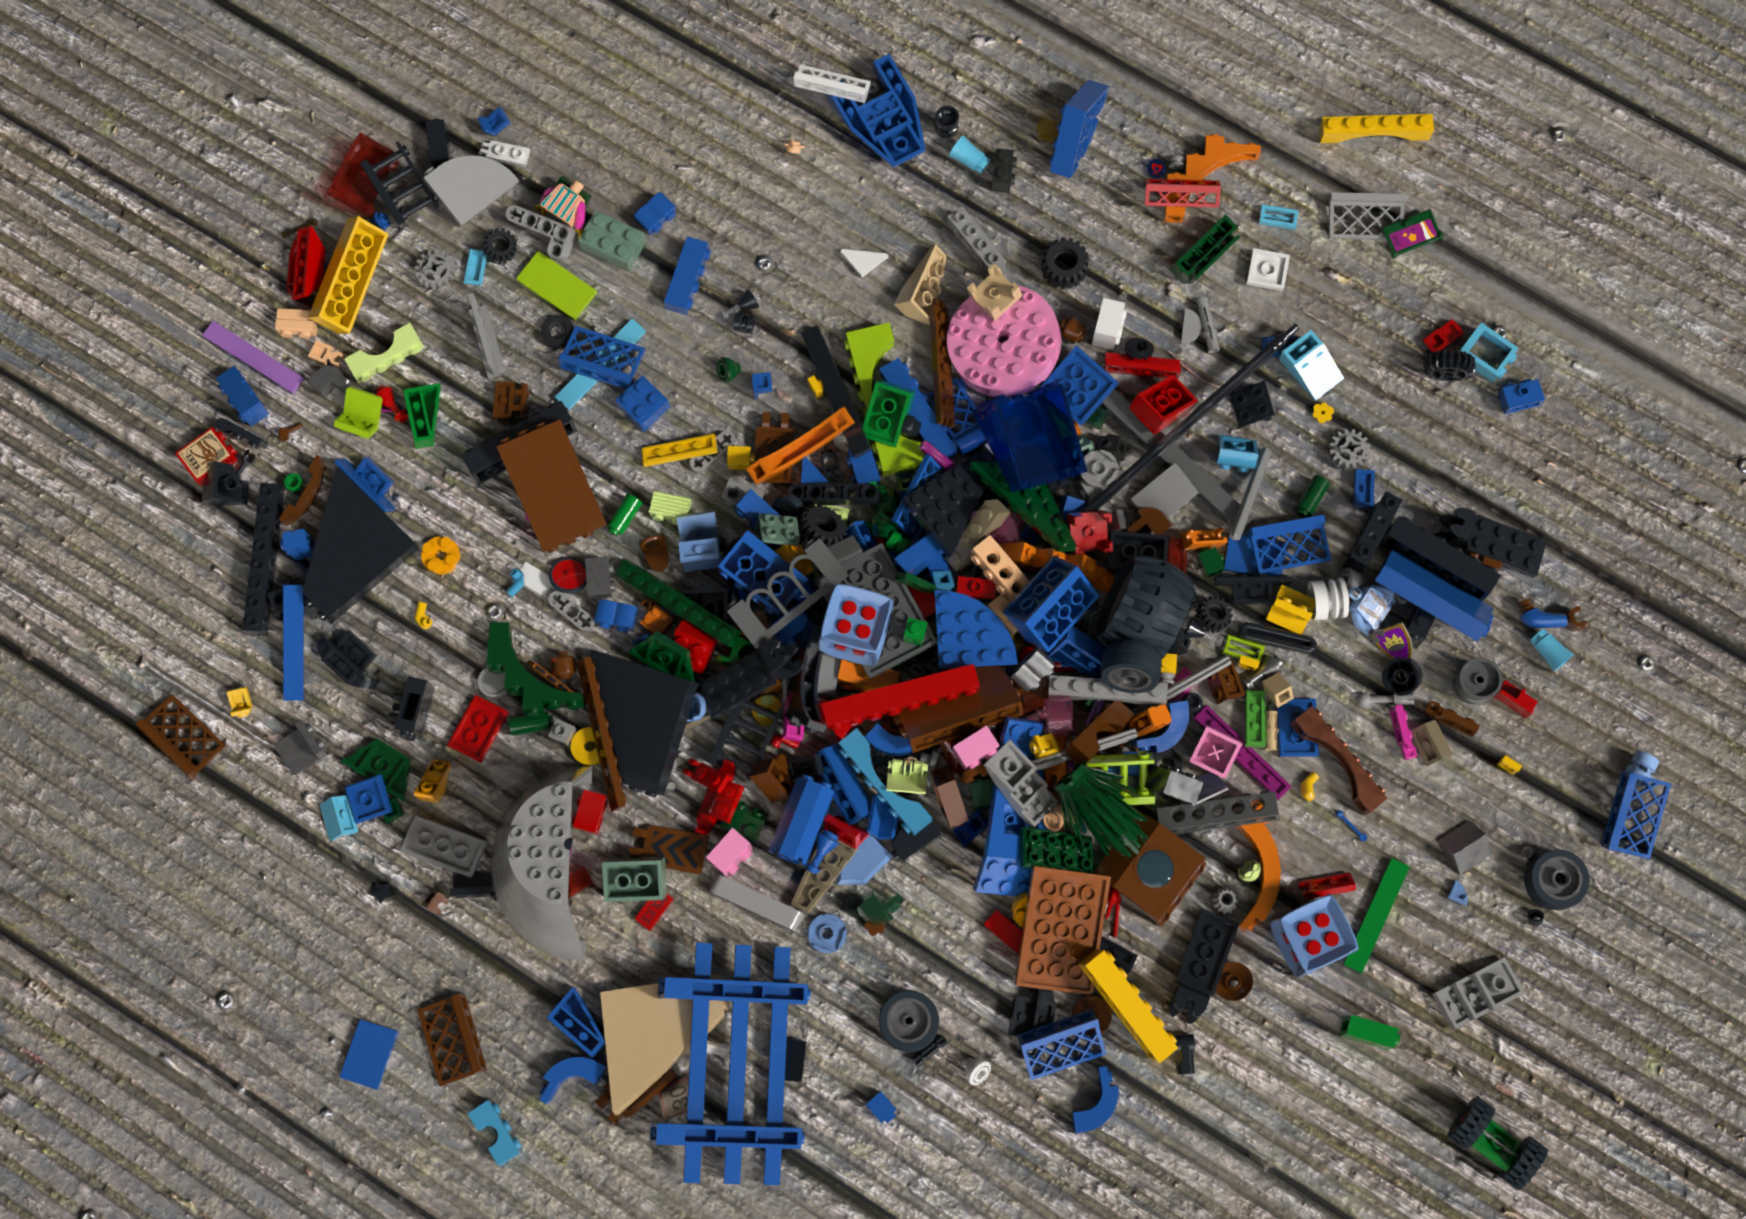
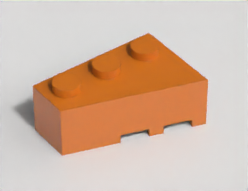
M842 659L838 674V686L842 687L841 689L844 691L853 692L854 689L863 693L897 684L900 671L889 669L869 679L861 664Z

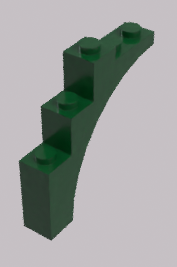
M490 622L486 665L489 672L494 674L505 672L504 687L507 694L513 696L523 694L522 709L525 715L529 717L544 715L545 708L550 710H557L559 708L577 710L578 708H584L582 693L565 692L552 688L538 681L526 671L514 652L512 629L509 622Z

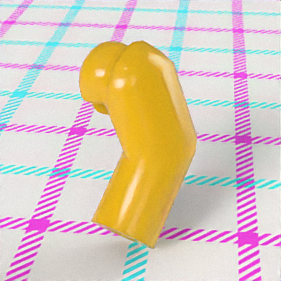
M1313 771L1300 784L1301 795L1306 801H1311L1315 797L1312 785L1319 779V776Z

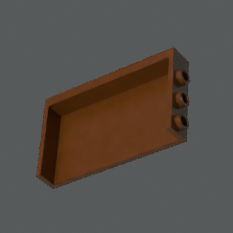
M561 419L548 425L545 422L534 426L536 430L528 433L526 429L517 433V438L510 440V437L500 440V445L496 446L543 552L548 551V553L558 550V546L563 543L566 546L575 543V538L589 537L594 534V530L607 525Z
M1005 665L975 667L980 689L974 695L965 696L963 694L952 701L943 699L933 706L924 704L920 705V708L917 710L908 711V709L901 710L900 714L894 715L893 719L896 726L900 725L902 739L906 738L912 752L914 753L978 731L985 726L989 727L1004 722L1006 717L1015 718L1023 715L1020 692L1017 687H1013V680L1010 678V674H1006Z

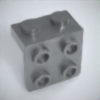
M303 720L295 723L297 729L275 744V749L295 776L328 755L324 750L326 746L320 738H316L313 734L315 732L313 726L309 722L305 723Z

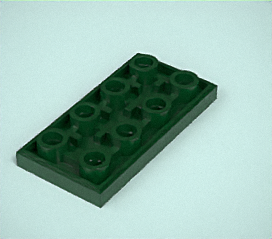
M1022 827L1020 828V868L1032 869L1033 866L1093 873L1092 836L1082 835L1084 841L1082 846L1076 834Z

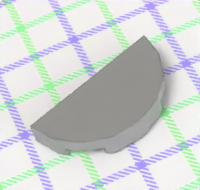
M1187 308L1184 310L1181 345H1188L1195 341L1202 329L1199 316L1193 310Z

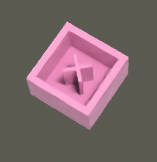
M1207 725L1189 762L1225 779L1243 742Z
M985 726L953 746L952 752L966 771L980 765V761L985 758L988 761L998 752L1000 745L989 728Z
M732 828L706 858L711 865L727 878L729 875L733 876L738 871V865L742 860L745 862L752 855L751 850L753 848L742 835Z

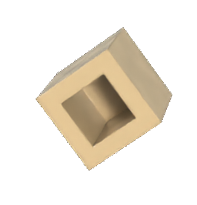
M1279 672L1262 681L1265 694L1277 708L1294 699L1291 685Z

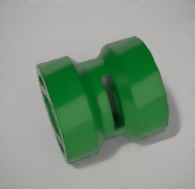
M895 531L885 547L896 551V554L900 555L910 547L912 541L908 538L904 539L900 533Z

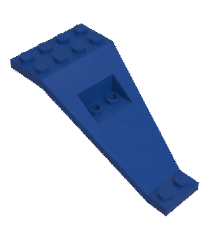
M1006 717L1000 737L999 750L1011 740L1030 761L1035 760V755L1031 753L1029 748V741L1034 735H1039L1040 737L1044 724L1041 721ZM1043 770L1036 771V773L1044 780ZM995 783L993 786L984 854L973 890L979 893L1018 896L1023 892L1028 893L1032 869L1020 868V828L1030 827L1006 800ZM1043 819L1034 827V829L1049 830L1044 825Z

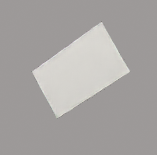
M525 562L520 569L524 574V585L545 597L552 586L549 575Z

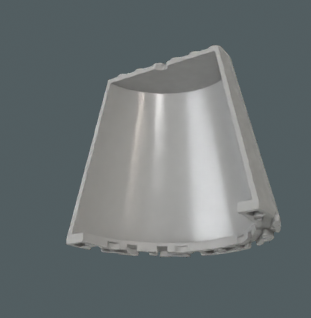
M593 765L576 766L554 772L525 790L512 804L500 823L495 836L491 857V876L494 892L500 908L509 923L525 940L548 954L574 961H586L587 941L580 940L568 906L570 850L564 847V842L571 837L572 787L593 785Z

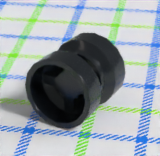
M737 312L733 330H744L746 333L752 334L756 317L754 315L744 316L743 313Z

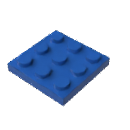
M1076 345L1039 389L1082 426L1119 382Z

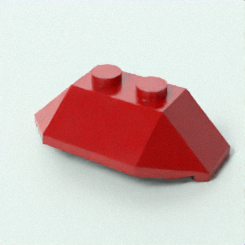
M312 226L297 230V237L293 241L289 252L286 288L293 300L309 296L320 288L324 279L326 250Z

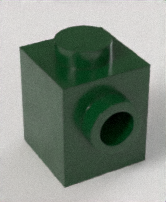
M1206 547L1199 551L1196 560L1204 579L1223 572L1225 568L1223 564L1224 557L1220 551H1217L1216 547L1211 549Z

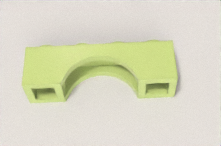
M408 323L394 331L393 344L386 352L380 355H369L359 350L344 359L352 374L360 383L368 381L376 373L386 371L393 364L401 363L407 356L419 353L424 346L411 323Z

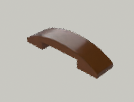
M315 456L307 470L312 478L296 506L288 504L282 513L279 521L283 525L289 526L306 513L315 501L322 486L325 470L324 461L320 456Z

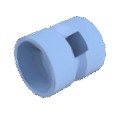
M1637 750L1631 759L1632 764L1628 765L1625 771L1652 778L1650 773L1655 772L1659 765V760L1649 753ZM1637 779L1636 785L1646 787L1643 780Z

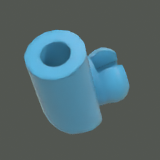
M517 568L511 570L512 585L506 590L512 598L524 586V574Z

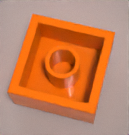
M654 605L641 620L640 624L652 634L658 631L664 635L675 621L661 608Z

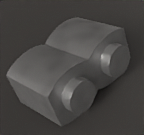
M1035 647L1010 672V678L1026 692H1029L1031 689L1034 691L1040 685V680L1044 676L1049 677L1054 671V661L1040 648Z

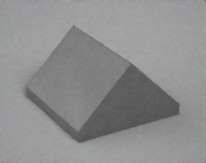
M1471 821L1466 822L1437 841L1459 875L1493 854L1487 835Z

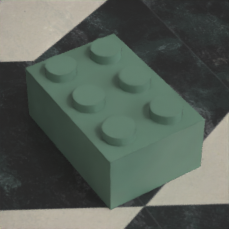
M596 210L578 240L581 250L628 272L631 271L647 242L644 232Z
M665 856L607 858L602 862L604 902L663 900L667 896Z

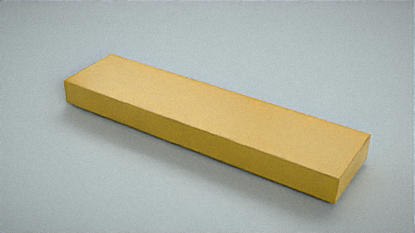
M715 434L641 448L644 467L718 453Z

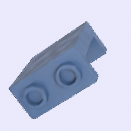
M717 538L678 542L680 561L684 565L685 572L718 569L719 564L722 562Z

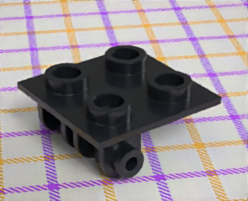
M1265 380L1230 393L1239 428L1261 420L1270 421L1272 416H1275Z

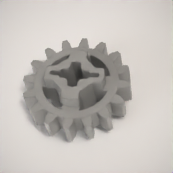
M429 250L428 256L422 254L423 259L417 260L419 266H415L417 272L415 275L419 279L420 284H424L427 289L432 286L433 290H436L437 286L443 289V284L449 286L448 280H454L452 274H456L455 263L452 261L451 256H446L444 251L439 254L438 250H435L434 254Z
M1345 429L1343 434L1339 431L1336 434L1337 437L1333 436L1331 440L1333 443H1330L1328 448L1332 449L1329 455H1334L1331 461H1338L1337 467L1344 465V470H1347L1348 466H1350L1354 470L1356 465L1360 468L1363 462L1366 463L1368 460L1367 456L1371 453L1367 449L1371 445L1365 443L1368 438H1362V432L1355 434V429H1353L1349 433ZM1341 440H1343V442H1342L1343 445H1340V446L1338 447V443H1339ZM1362 452L1361 456L1358 459H1356L1357 454Z

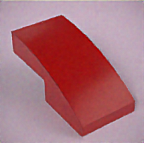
M1451 319L1440 329L1435 330L1423 339V342L1431 352L1442 351L1463 336L1464 332Z

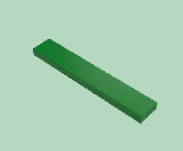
M1393 858L1390 859L1355 936L1359 949L1346 956L1343 966L1360 974L1363 973L1410 866Z

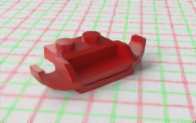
M724 759L723 766L719 769V771L731 777L722 793L719 794L708 788L699 812H697V828L694 832L704 835L708 834L713 829L717 820L730 824L745 788L742 785L733 783L735 765L732 761Z

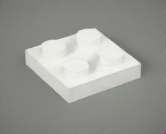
M1253 248L1246 285L1283 292L1290 255Z

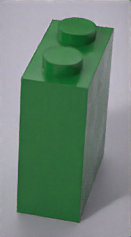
M1352 1014L1343 1018L1339 1037L1383 1050L1394 1049L1400 1041L1399 1028Z

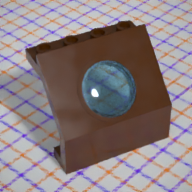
M1139 812L1148 819V821L1134 820L1141 827L1139 829L1148 836V839L1143 837L1147 844H1143L1139 838L1137 839L1141 845L1140 848H1137L1139 854H1135L1126 846L1132 854L1131 857L1122 856L1118 850L1116 851L1112 847L1108 852L1109 856H1105L1093 874L1110 876L1111 887L1145 911L1157 925L1162 927L1168 921L1176 906L1181 903L1186 892L1191 889L1199 874L1204 871L1207 863L1204 861V856L1165 826Z

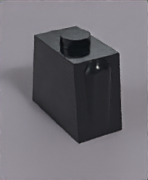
M1418 606L1414 608L1406 625L1412 647L1418 649L1426 639L1435 619L1434 615Z

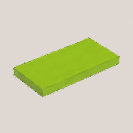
M537 251L516 278L517 282L574 321L577 320L598 293L596 289L540 251Z

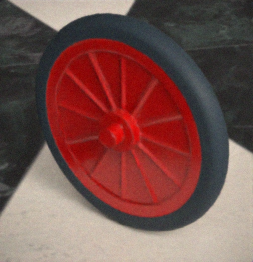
M572 557L559 559L550 568V583L556 590L562 593L572 594L581 591L587 585L585 564L581 560Z

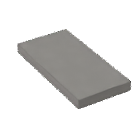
M415 815L399 851L473 878L488 842Z

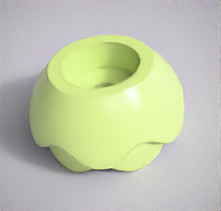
M1254 859L1246 861L1243 867L1238 869V877L1246 882L1254 881L1261 873L1260 863Z

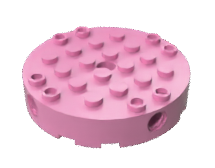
M1019 286L1022 297L996 321L969 297L957 309L950 322L947 333V348L950 359L964 382L981 394L1007 398L1011 395L1027 393L1033 390L1041 381H1045L1058 362L1062 339L1055 313L1042 296L1026 287Z

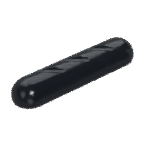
M1249 622L1243 623L1239 628L1240 637L1243 640L1303 654H1311L1317 647L1316 640L1308 635Z

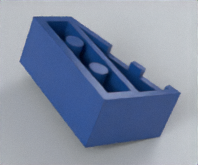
M1072 626L1049 653L1045 652V654L1053 661L1061 663L1062 667L1067 668V666L1078 669L1079 673L1100 679L1102 657L1106 647Z

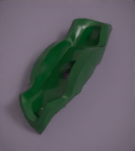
M896 489L890 490L874 508L871 523L872 534L875 537L889 539L899 529L892 521L893 517H887L883 513L888 511L894 516L900 505Z

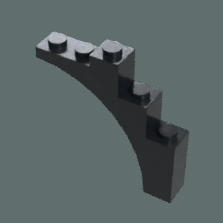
M808 619L797 644L799 649L791 659V662L796 660L804 661L805 665L797 675L792 677L788 689L793 693V697L785 717L795 727L800 728L802 725L810 732L816 733V731L824 733L827 725L821 717L818 705V678L824 653L819 650L822 624Z

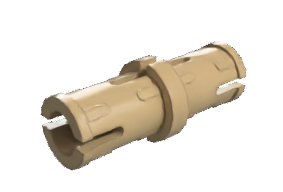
M1265 711L1264 750L1277 751L1276 738L1279 733V729H1277V711Z

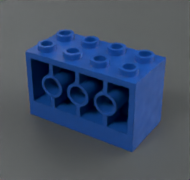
M747 530L719 564L718 568L721 569L719 574L727 580L732 578L735 581L734 586L740 591L746 590L751 593L756 589L767 590L769 579L778 572L789 573L790 564ZM748 559L750 561V568L745 567L742 569L740 561ZM793 567L796 579L803 586L808 579ZM764 572V578L766 579L764 581H757L755 573ZM779 576L772 582L773 585H780V593L775 592L774 595L782 606L786 608L798 593V587L786 576ZM757 593L751 598L757 604L759 602L763 603L766 606L764 610L771 616L775 614L779 616L782 612L771 597L765 593Z
M1054 555L1004 609L1003 613L1025 641L1049 653L1086 610L1093 605L1099 594L1078 566Z

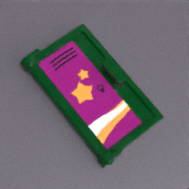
M1431 209L1382 227L1390 248V255L1393 259L1444 238L1441 230L1439 231Z

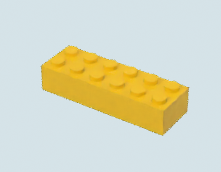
M359 216L347 218L308 316L309 319L339 335L351 332L389 235L387 232Z
M1095 949L1080 961L1078 965L1149 1059L1160 1064L1178 1049L1175 1044L1177 1040L1170 1032L1167 1033L1163 1029L1164 1023L1158 1016L1155 1017L1151 1013L1152 1007L1150 1004L1138 996L1140 992L1137 987L1125 979L1128 977L1121 967L1118 968L1113 963L1115 958L1109 951Z

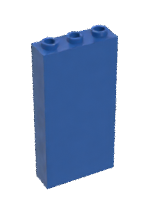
M1392 548L1375 579L1376 582L1477 642L1481 636L1486 637L1494 617L1492 615L1493 607Z

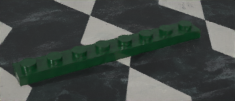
M622 558L615 576L727 646L734 647L741 632L740 628L630 560Z

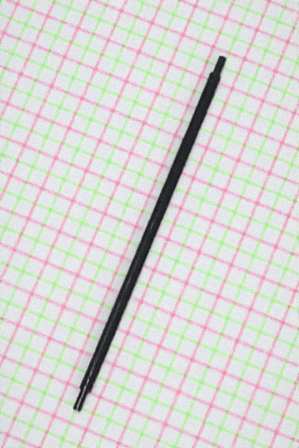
M1294 323L1283 334H1279L1079 512L1099 510L1288 342L1287 340L1300 329L1299 326ZM1047 542L1040 549L1051 548L1052 546Z

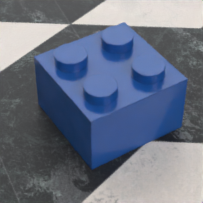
M643 375L615 400L618 408L643 433L671 408L669 400Z

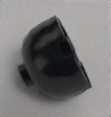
M1406 656L1396 657L1388 661L1382 671V681L1386 689L1396 692L1398 696L1408 695L1416 691L1423 679L1419 663L1413 658Z

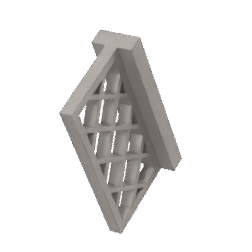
M1332 192L1328 197L1329 239L1386 240L1385 236L1382 235L1383 231L1379 235H1373L1369 228L1376 223L1382 230L1384 226L1378 220L1384 214L1392 223L1397 222L1398 219L1399 221L1403 220L1406 194ZM1334 206H1341L1346 212L1339 218L1334 213ZM1354 207H1360L1364 211L1359 218L1351 212ZM1373 207H1378L1383 212L1377 219L1369 212ZM1399 208V216L1394 219L1387 212L1389 209ZM1346 214H1349L1355 220L1350 227H1347L1341 220ZM1365 214L1374 221L1368 227L1360 221ZM1338 222L1345 229L1342 234H1334V226ZM1356 223L1364 230L1360 235H1356L1350 230Z
M474 293L468 294L472 307L469 313L489 379L505 375L507 373L487 305L480 306Z

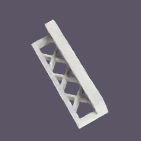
M801 64L798 72H795L794 75L795 87L862 103L866 101L871 81ZM803 71L809 72V73H811V75L805 74V73H802V72H803Z

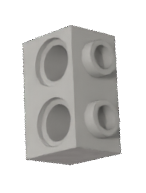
M730 477L720 498L725 507L733 510L735 503L747 490L752 489L763 500H765V492ZM737 492L739 495L737 498L732 499L729 497V494Z

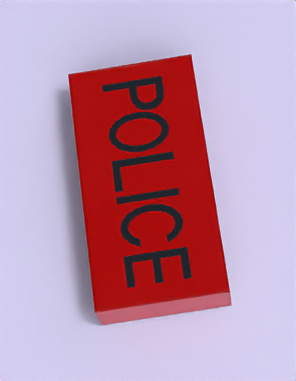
M667 894L663 900H648L635 917V920L651 931L671 905L674 898Z

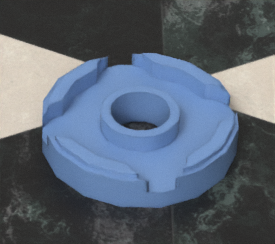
M825 913L811 921L808 926L807 935L809 943L815 950L820 953L829 954L836 952L843 946L846 941L847 931L845 924L839 917L834 914ZM825 928H830L833 931V935L829 939H825L821 935L822 930Z

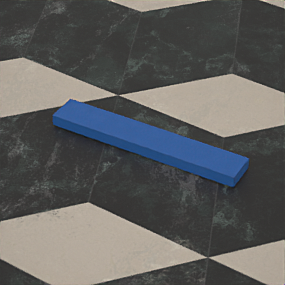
M283 585L284 701H304V596L302 593L304 585Z

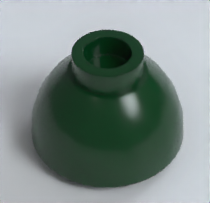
M721 357L716 364V372L723 383H728L734 380L737 374L741 372V366L731 358Z

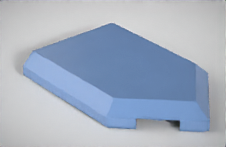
M869 834L858 846L859 850L837 877V885H865L893 856Z

